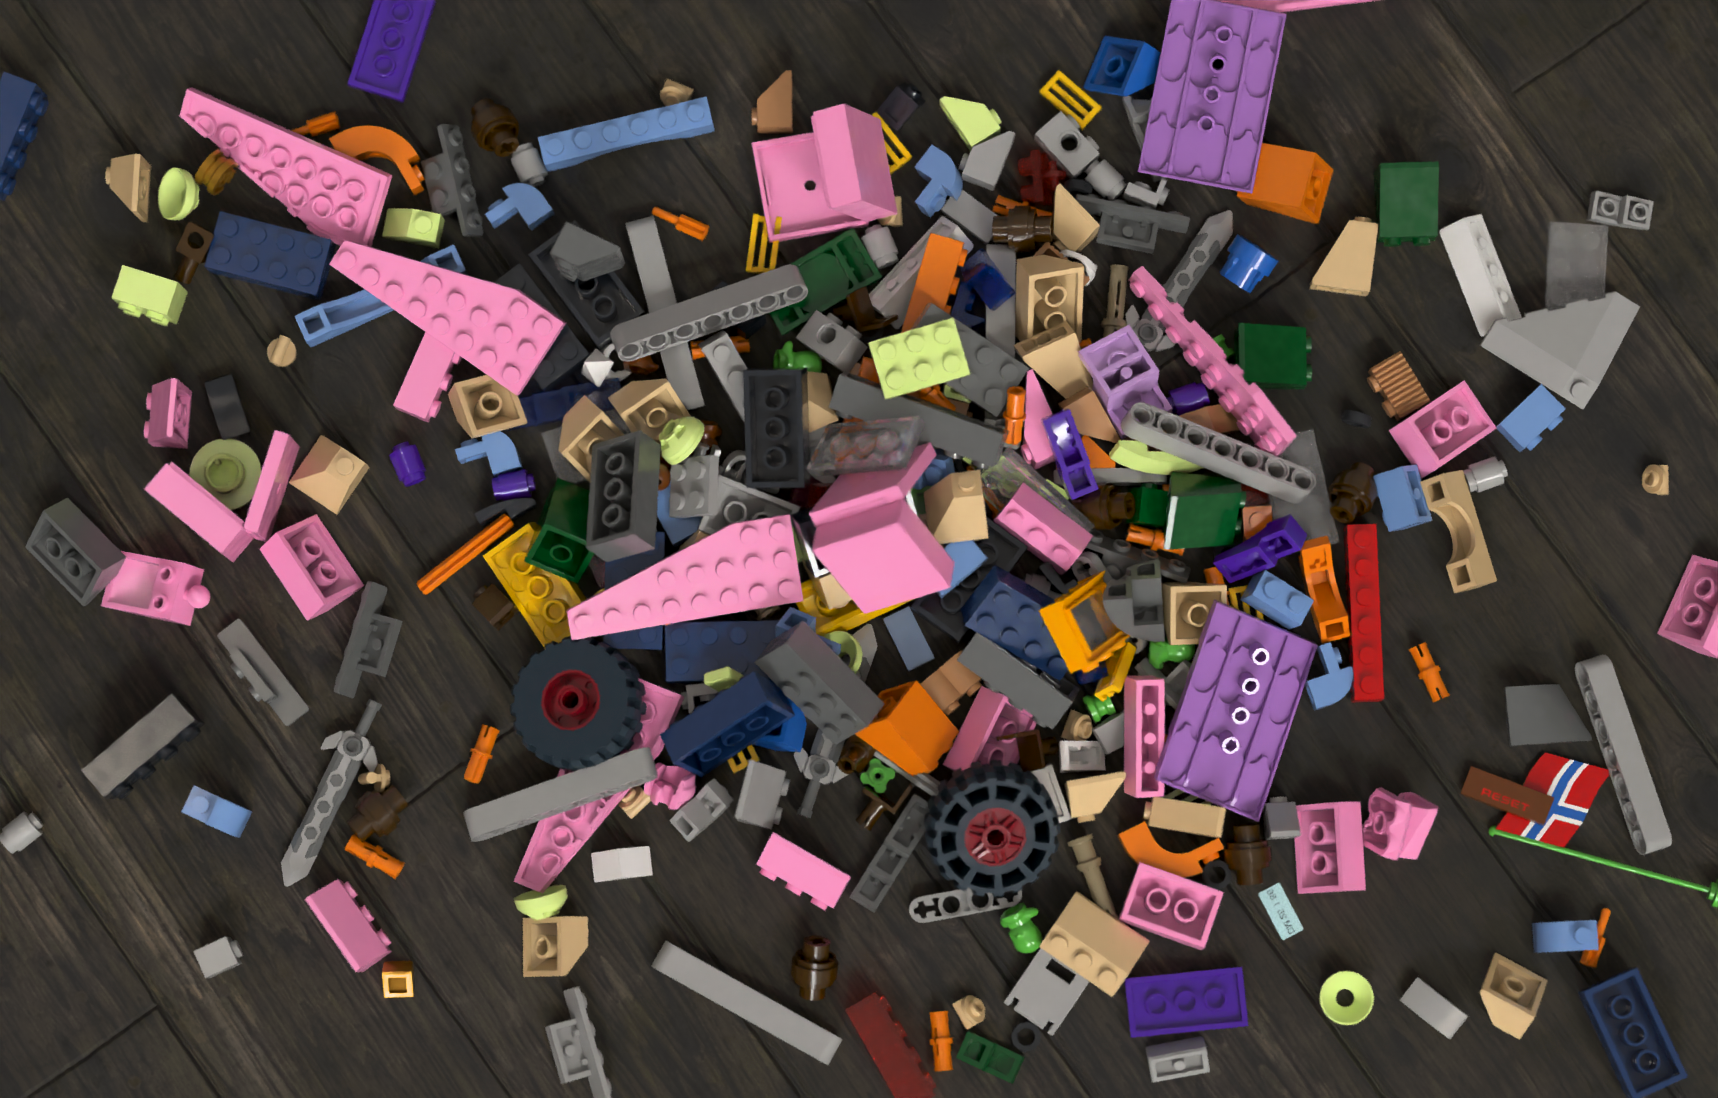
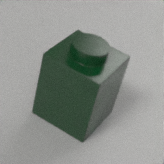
M1141 483L1140 487L1130 488L1129 492L1133 494L1135 499V513L1131 519H1126L1125 523H1133L1134 525L1150 528L1164 526L1168 491L1158 490V485L1152 483Z

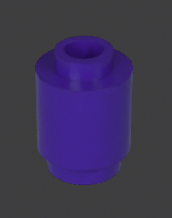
M1192 382L1168 391L1169 397L1166 398L1173 408L1172 414L1175 413L1177 416L1204 408V406L1210 404L1203 382L1198 384Z
M403 442L392 448L393 453L389 457L399 481H403L405 487L415 485L426 479L424 473L426 468L416 445H409V442Z
M526 469L500 473L498 477L492 478L496 501L532 497L531 491L536 490L533 473L528 474Z

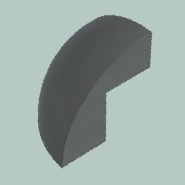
M1160 559L1145 561L1128 567L1123 577L1118 580L1113 578L1110 580L1103 594L1105 612L1117 628L1135 638L1153 642H1165Z

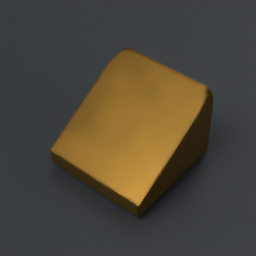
M413 961L384 962L382 969L384 998L414 997Z

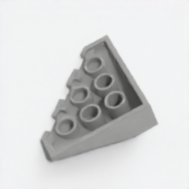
M1616 291L1604 293L1605 298L1589 302L1587 298L1564 303V308L1552 311L1543 308L1524 313L1525 317L1511 321H1508L1507 318L1495 320L1479 345L1579 408L1584 409L1604 377L1640 306Z

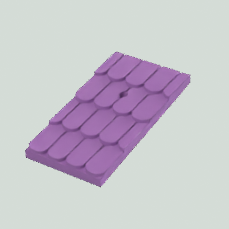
M1171 0L1138 172L1253 193L1286 13L1216 0ZM1221 59L1224 64L1222 67L1216 68L1213 66V61Z
M1214 599L1198 641L1197 651L1186 677L1184 690L1170 724L1169 734L1158 760L1154 778L1157 781L1259 822L1318 645L1314 641Z

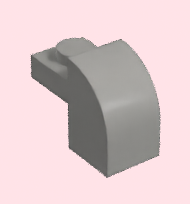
M713 778L670 819V822L690 842L730 806L729 804L733 801V798L729 795L727 789Z

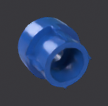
M1237 234L1227 249L1230 254L1219 273L1240 288L1251 293L1264 275L1269 277L1278 260L1248 239Z

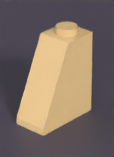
M1355 217L1354 220H1349L1313 277L1309 289L1367 297L1371 287L1378 223H1371L1372 219L1367 217Z
M1063 322L1014 345L1016 352L1023 361L1065 399L1087 386L1091 389L1093 388L1091 375L1078 356L1081 347L1076 333L1067 322Z
M1152 797L1151 802L1145 803L1143 819L1148 820L1147 826L1220 838L1226 808Z

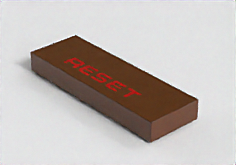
M1472 766L1460 795L1542 826L1545 824L1554 800L1552 796Z

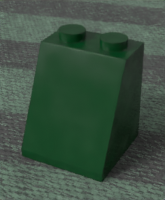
M1439 161L1379 164L1374 173L1375 223H1378L1376 242H1384L1386 247L1400 246L1401 242H1413V246L1430 245V241L1436 239L1438 236Z
M1238 323L1234 331V365L1237 364L1244 371V381L1248 385L1255 383L1260 389H1305L1307 382L1312 381V365L1307 364L1306 353H1311V335H1306V327Z
M1171 471L1165 525L1163 526L1164 549L1233 545L1235 534L1240 535L1242 517H1238L1239 508L1244 509L1246 501V491H1241V482L1230 478Z
M557 478L547 496L524 562L578 584L594 556V553L586 548L589 490Z

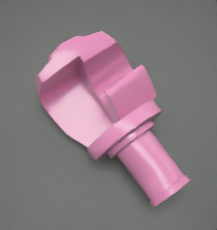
M658 762L655 764L658 777L655 780L644 783V793L650 796L654 805L661 802L668 805V808L671 810L681 809L695 794V774L678 766H666Z

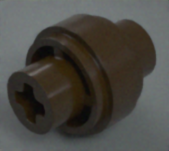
M492 99L478 101L471 109L473 116L471 133L477 144L487 151H494L499 157L511 155L519 146L517 140L519 123L513 112L506 106L495 104Z
M1015 206L1014 209H1009L1008 216L993 217V242H1008L1009 249H1014L1015 252H1031V249L1037 248L1038 242H1052L1053 218L1052 216H1038L1037 210L1031 209V206Z
M1356 462L1350 469L1343 470L1334 477L1328 490L1329 500L1332 503L1329 512L1337 521L1352 523L1356 516L1364 515L1371 510L1377 498V487L1373 477L1376 475V472L1371 466Z
M1097 483L1099 489L1073 499L1071 504L1074 518L1076 520H1085L1090 527L1096 530L1113 529L1121 523L1122 519H1131L1135 513L1133 494L1130 492L1122 493L1120 488L1112 483Z
M393 785L381 794L376 789L372 792L367 791L357 799L358 803L354 805L357 813L347 820L346 823L361 842L365 841L373 833L380 838L383 835H389L398 828L397 824L400 822L397 814L409 805Z
M1258 823L1233 825L1234 840L1226 842L1227 847L1224 848L1225 863L1228 864V869L1236 870L1237 885L1262 884V868L1269 867V861H1272L1271 845L1268 844V839L1260 838Z
M806 937L803 948L796 951L792 957L790 974L793 977V981L800 985L799 996L806 1000L817 1001L824 999L826 988L832 986L838 976L839 962L836 959V955L830 951V940L825 937Z

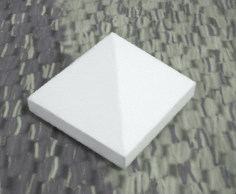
M595 349L584 361L581 373L596 386L600 387L614 362L600 350Z

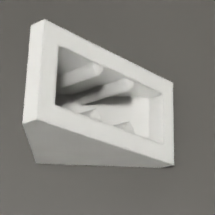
M1060 741L1058 743L1060 773L1105 770V753L1098 741Z
M650 846L620 848L591 853L594 882L653 875Z

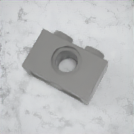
M1060 111L1035 133L1034 140L1069 179H1076L1096 159L1098 160L1100 153L1097 150L1099 146L1090 136L1085 138L1078 130L1080 125L1070 114L1065 116ZM1064 139H1072L1076 142L1077 147L1072 151H1067L1061 146V142Z
M816 310L796 339L843 373L850 372L868 348L859 340L862 335L849 325L845 329L841 327L843 322L830 312L825 316Z

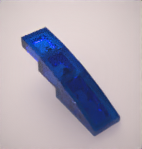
M619 378L603 380L600 387L590 382L519 398L527 423L509 428L507 431L563 421L564 415L583 396H586L603 412L613 410L615 408L608 397L621 389Z

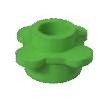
M872 759L868 770L861 774V782L874 787L875 792L883 793L886 791V785L889 780L895 777V771L891 767L887 768L882 765L879 759ZM876 773L881 775L879 779L875 778Z

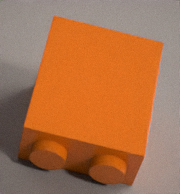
M1262 143L1253 193L1236 191V196L1247 205L1318 224L1333 169L1316 152Z
M917 680L881 691L878 694V698L884 703L883 707L869 726L855 735L911 776L932 772L939 765L938 760L942 754L952 748L953 740L959 733V730Z

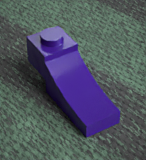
M1066 408L1042 418L1041 422L1052 449L1057 471L1067 497L1073 500L1099 489L1070 409Z
M1289 514L1268 522L1265 528L1251 538L1216 555L1213 564L1227 581L1232 583L1275 567L1278 558L1300 551L1307 533L1293 516Z

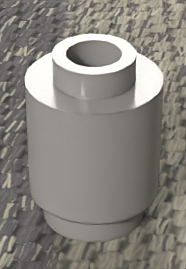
M532 143L518 146L517 150L511 154V162L520 182L533 187L541 185L545 182L544 177L548 175V172L537 148H533Z
M1096 159L1085 170V173L1088 175L1085 181L1089 182L1093 189L1104 199L1115 200L1127 187V184L1123 181L1125 178L1105 159L1101 162Z
M877 224L865 230L866 235L861 239L877 269L886 268L899 261L897 257L899 252L888 227L882 228L881 224Z
M1495 456L1468 465V469L1463 470L1469 491H1476L1477 493L1504 484V477L1508 476L1504 462L1502 460L1498 461Z
M24 811L2 828L3 832L0 834V841L12 854L17 850L22 851L43 834L40 829L43 823L33 812L28 815Z

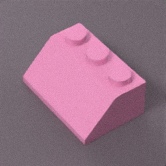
M1025 483L1021 484L993 519L994 523L1028 547L1027 550L1044 563L1048 561L1060 575L1072 566L1093 537L1092 534Z
M317 514L276 532L260 548V551L307 621L329 611L364 587V584Z
M1692 555L1657 634L1697 653L1718 659V562Z
M981 686L943 765L953 771L959 768L963 771L971 767L970 763L978 761L982 765L989 764L990 760H1001L1005 766H1008L1009 763L1017 764L1020 759L1017 739L1011 738L997 741L996 736L1034 730L1037 723L1032 719L1033 715L1025 709L1018 710L1008 702L1009 698L1007 696L995 693Z
M1361 802L1296 805L1301 836L1294 838L1298 894L1366 890Z
M772 833L757 862V865L761 867L760 874L772 881H775L777 877L787 882L786 889L799 896L802 891L813 897L810 902L823 910H826L828 906L834 909L851 879L849 875L775 833Z
M1139 863L1118 920L1202 950L1205 948L1224 892Z
M337 879L311 894L305 900L355 972H364L392 952L388 947L392 942L382 929L376 930L371 922L375 918L367 906L360 907L355 900L358 894L349 881L344 883L342 880Z

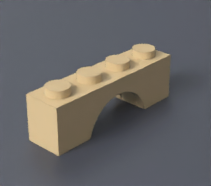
M1463 470L1443 473L1421 481L1428 509L1437 513L1444 520L1452 537L1453 552L1446 568L1454 593L1476 589L1496 582V575Z

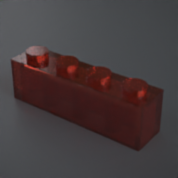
M875 992L845 1010L894 1097L931 1098L935 1096L932 1090L937 1086L929 1072L922 1074L917 1065L922 1060L914 1046L909 1049L902 1038L906 1037L907 1034L899 1020L894 1023L891 1020L888 1012L892 1008L884 994L878 997Z

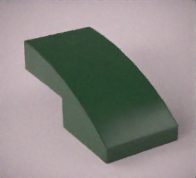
M969 1031L956 1056L957 1059L1011 1084L1014 1083L1025 1058Z

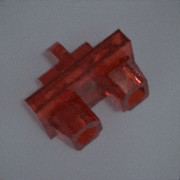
M1040 150L1030 151L1031 156L1018 160L1020 175H1033L1034 183L1021 186L1022 201L1039 203L1043 206L1053 205L1051 191H1055L1059 180L1067 178L1066 171L1057 170V161L1048 162L1046 153H1040Z

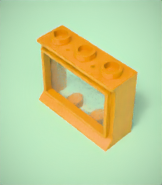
M1105 570L1078 581V585L1068 589L1069 593L1054 599L1055 603L1039 609L1070 673L1082 669L1083 673L1093 670L1099 666L1098 662L1113 655L1112 652L1126 645L1125 640L1130 637V635L1117 628L1105 612L1103 606V594L1107 586L1103 582Z

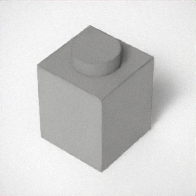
M225 936L194 951L205 978H212L242 964L240 959L243 956L242 949L238 941H232L231 937Z

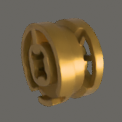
M217 149L202 163L194 180L199 185L204 184L207 187V191L215 196L224 189L222 186L226 182L229 183L236 173L233 167L237 168L238 163L233 159H227L223 152Z

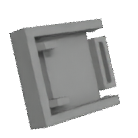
M1040 948L1004 1003L1009 1006L1013 1002L1014 997L1017 998L1019 1001L1013 1010L1041 1029L1045 1027L1048 1021L1052 1022L1053 1025L1050 1026L1047 1033L1053 1036L1090 981ZM1051 959H1054L1075 974L1070 984L1045 968Z

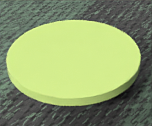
M218 439L207 443L196 453L190 466L189 476L229 510H235L245 506L253 499L262 467L258 456L248 445L235 439Z

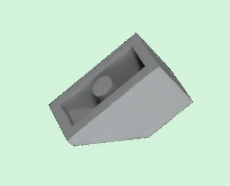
M1008 131L972 147L970 154L964 153L959 165V170L963 171L962 180L994 191L1013 144L1015 133Z
M1287 797L1270 798V803H1265L1263 808L1265 839H1289L1301 836L1295 802H1287Z

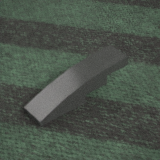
M916 794L912 796L849 898L875 913L926 831L924 817L926 813H929L927 801Z

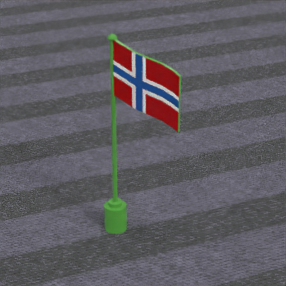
M1544 753L1529 771L1523 783L1525 787L1554 797L1544 826L1506 813L1497 827L1493 825L1488 830L1489 835L1492 837L1494 834L1706 892L1707 899L1711 900V906L1718 908V879L1716 883L1711 882L1710 886L1706 887L1564 848L1583 823L1599 788L1610 775L1608 769Z

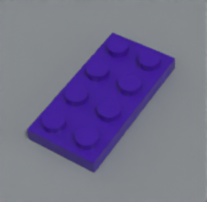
M374 0L349 77L348 86L404 103L436 0Z
M1242 967L1126 978L1124 980L1130 1038L1248 1026Z

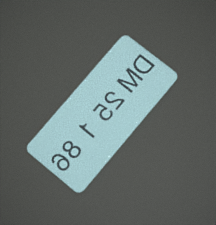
M1280 883L1258 894L1282 940L1303 930V926Z

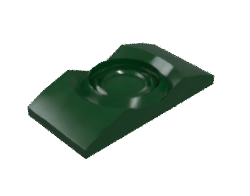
M853 228L849 229L791 263L790 265H795L800 270L808 288V294L802 301L769 312L783 336L805 325L816 310L823 314L834 306L846 301L847 294L860 287L868 288L880 280L882 275Z

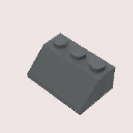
M568 222L565 223L550 253L555 262L554 264L557 266V270L560 271L559 275L573 282L577 278L586 281L621 269L625 264L619 246Z
M69 498L43 510L25 546L83 606L88 605L117 576L126 559V556Z

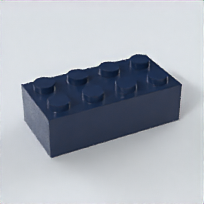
M3 72L0 79V200L4 202L7 195L10 196L15 188L16 180L14 177L17 170L22 169L27 158L25 151L28 143H32L36 137L38 130L36 124L39 116H43L48 107V100H46L48 96L36 83L7 72Z
M219 212L214 230L215 236L210 245L204 266L210 273L321 301L331 267L329 263L333 259L336 248L331 239Z
M656 532L655 549L610 562L605 561V590L664 559L665 532ZM663 625L605 634L603 643L614 649L662 650Z
M994 565L961 608L965 626L1059 681L1069 670L1039 612V609L1055 603L1054 599ZM1071 610L1089 644L1094 638L1090 621Z
M780 620L680 622L665 625L666 682L668 684L704 683V674L728 666L742 675L755 671L771 680L754 662L771 640L776 638V624Z
M754 671L742 676L739 682L730 688L718 692L715 698L706 704L694 708L692 713L682 720L673 722L660 736L674 764L699 777H703L795 716L783 691L774 682Z
M1629 968L1578 991L1626 1098H1642L1688 1077L1638 968Z

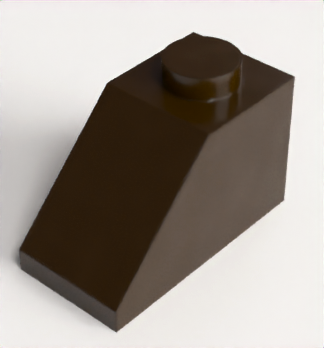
M493 583L489 587L487 585L482 586L473 596L476 600L472 605L498 631L519 612Z

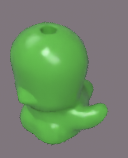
M791 341L785 342L782 349L775 351L773 368L807 367L809 372L821 373L822 360L816 352H793V343Z
M1167 636L1165 637V642L1149 641V664H1152L1157 669H1163V662L1165 661L1181 663L1184 660L1190 661L1195 654V644L1169 645Z
M1019 903L1007 909L1000 917V924L1002 927L1010 929L1009 935L1017 951L1032 953L1039 948L1043 939L1040 930L1030 919L1036 916L1039 910L1034 907L1027 908L1024 903Z

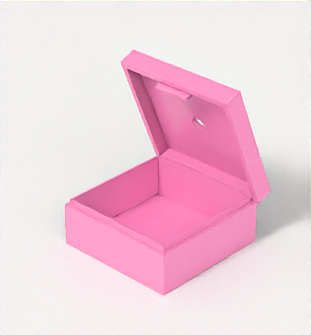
M841 104L813 112L814 116H811L812 133L752 143L769 243L869 226V221L898 214L879 118L849 105ZM809 180L814 181L816 184L815 189L812 191L805 188V183ZM776 217H782L780 234L774 235Z
M277 430L274 431L245 522L173 462L170 465L166 463L145 487V490L215 549L234 562L254 538L264 542L270 539L299 445L289 434Z
M931 442L845 470L809 513L814 525L817 526L812 551L864 614L938 592L951 586L954 561L903 499L936 456Z

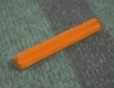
M506 513L502 514L418 580L416 583L423 594H429L513 528L514 522Z

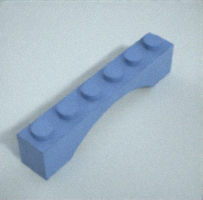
M702 97L538 137L545 168L549 172L577 165L591 158L631 146L662 140L689 138L714 132V126L707 97Z
M454 244L420 261L468 275ZM364 289L349 296L315 306L295 315V318L306 343L313 347L387 314L394 309Z

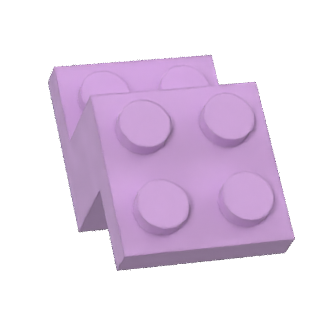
M1130 325L1079 351V358L1093 378L1092 390L1121 439L1128 437L1121 429V421L1135 403L1144 402L1172 413V406L1158 387L1159 369Z

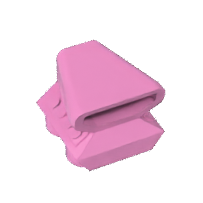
M1382 787L1376 788L1368 801L1369 818L1362 826L1363 845L1380 856L1397 860L1399 857L1417 859L1436 817L1438 806L1412 792L1400 793L1399 796H1396Z

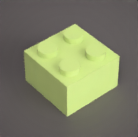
M122 265L112 299L119 304L118 308L124 310L123 313L138 318H140L141 314H145L146 317L151 318L152 322L167 326L168 322L178 323L188 292L176 281Z

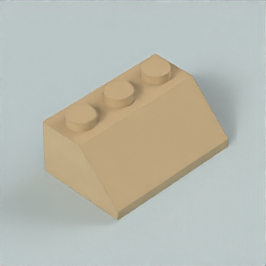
M1048 255L1017 259L1015 336L1020 342L1063 322H1067L1076 333L1078 342H1081L1083 264Z
M1076 891L1039 947L1113 997L1150 941Z

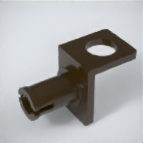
M192 221L187 224L176 248V251L184 256L174 277L185 284H191L199 263L206 262L208 249L215 236L213 232ZM198 232L203 236L204 243L202 247L189 241L191 233Z
M860 287L847 294L848 304L836 305L832 313L834 316L842 314L841 317L837 318L843 323L854 320L858 332L882 328L899 319L897 314L876 318L866 287Z
M1039 729L996 736L997 741L1011 738L1017 739L1023 772L1044 769V756H1053L1059 751V746L1050 748V745L1058 744L1057 739L1054 737L1041 739Z
M854 734L842 748L838 767L845 774H851L854 770L861 773L877 750Z
M912 782L896 804L880 793L875 792L869 785H866L862 792L869 796L870 801L859 817L855 819L856 822L862 825L866 818L870 816L864 828L871 831L884 810H889L893 814L897 812L916 784Z

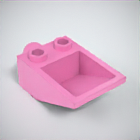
M121 551L126 556V559L117 576L106 586L101 606L190 626L194 609L203 608L209 603L210 592L201 585L204 569L182 562Z

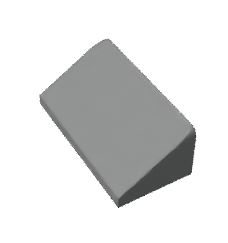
M1202 1036L1146 1047L1152 1083L1210 1072L1207 1048Z

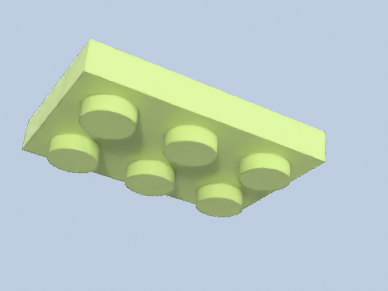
M954 318L868 343L885 400L970 375Z

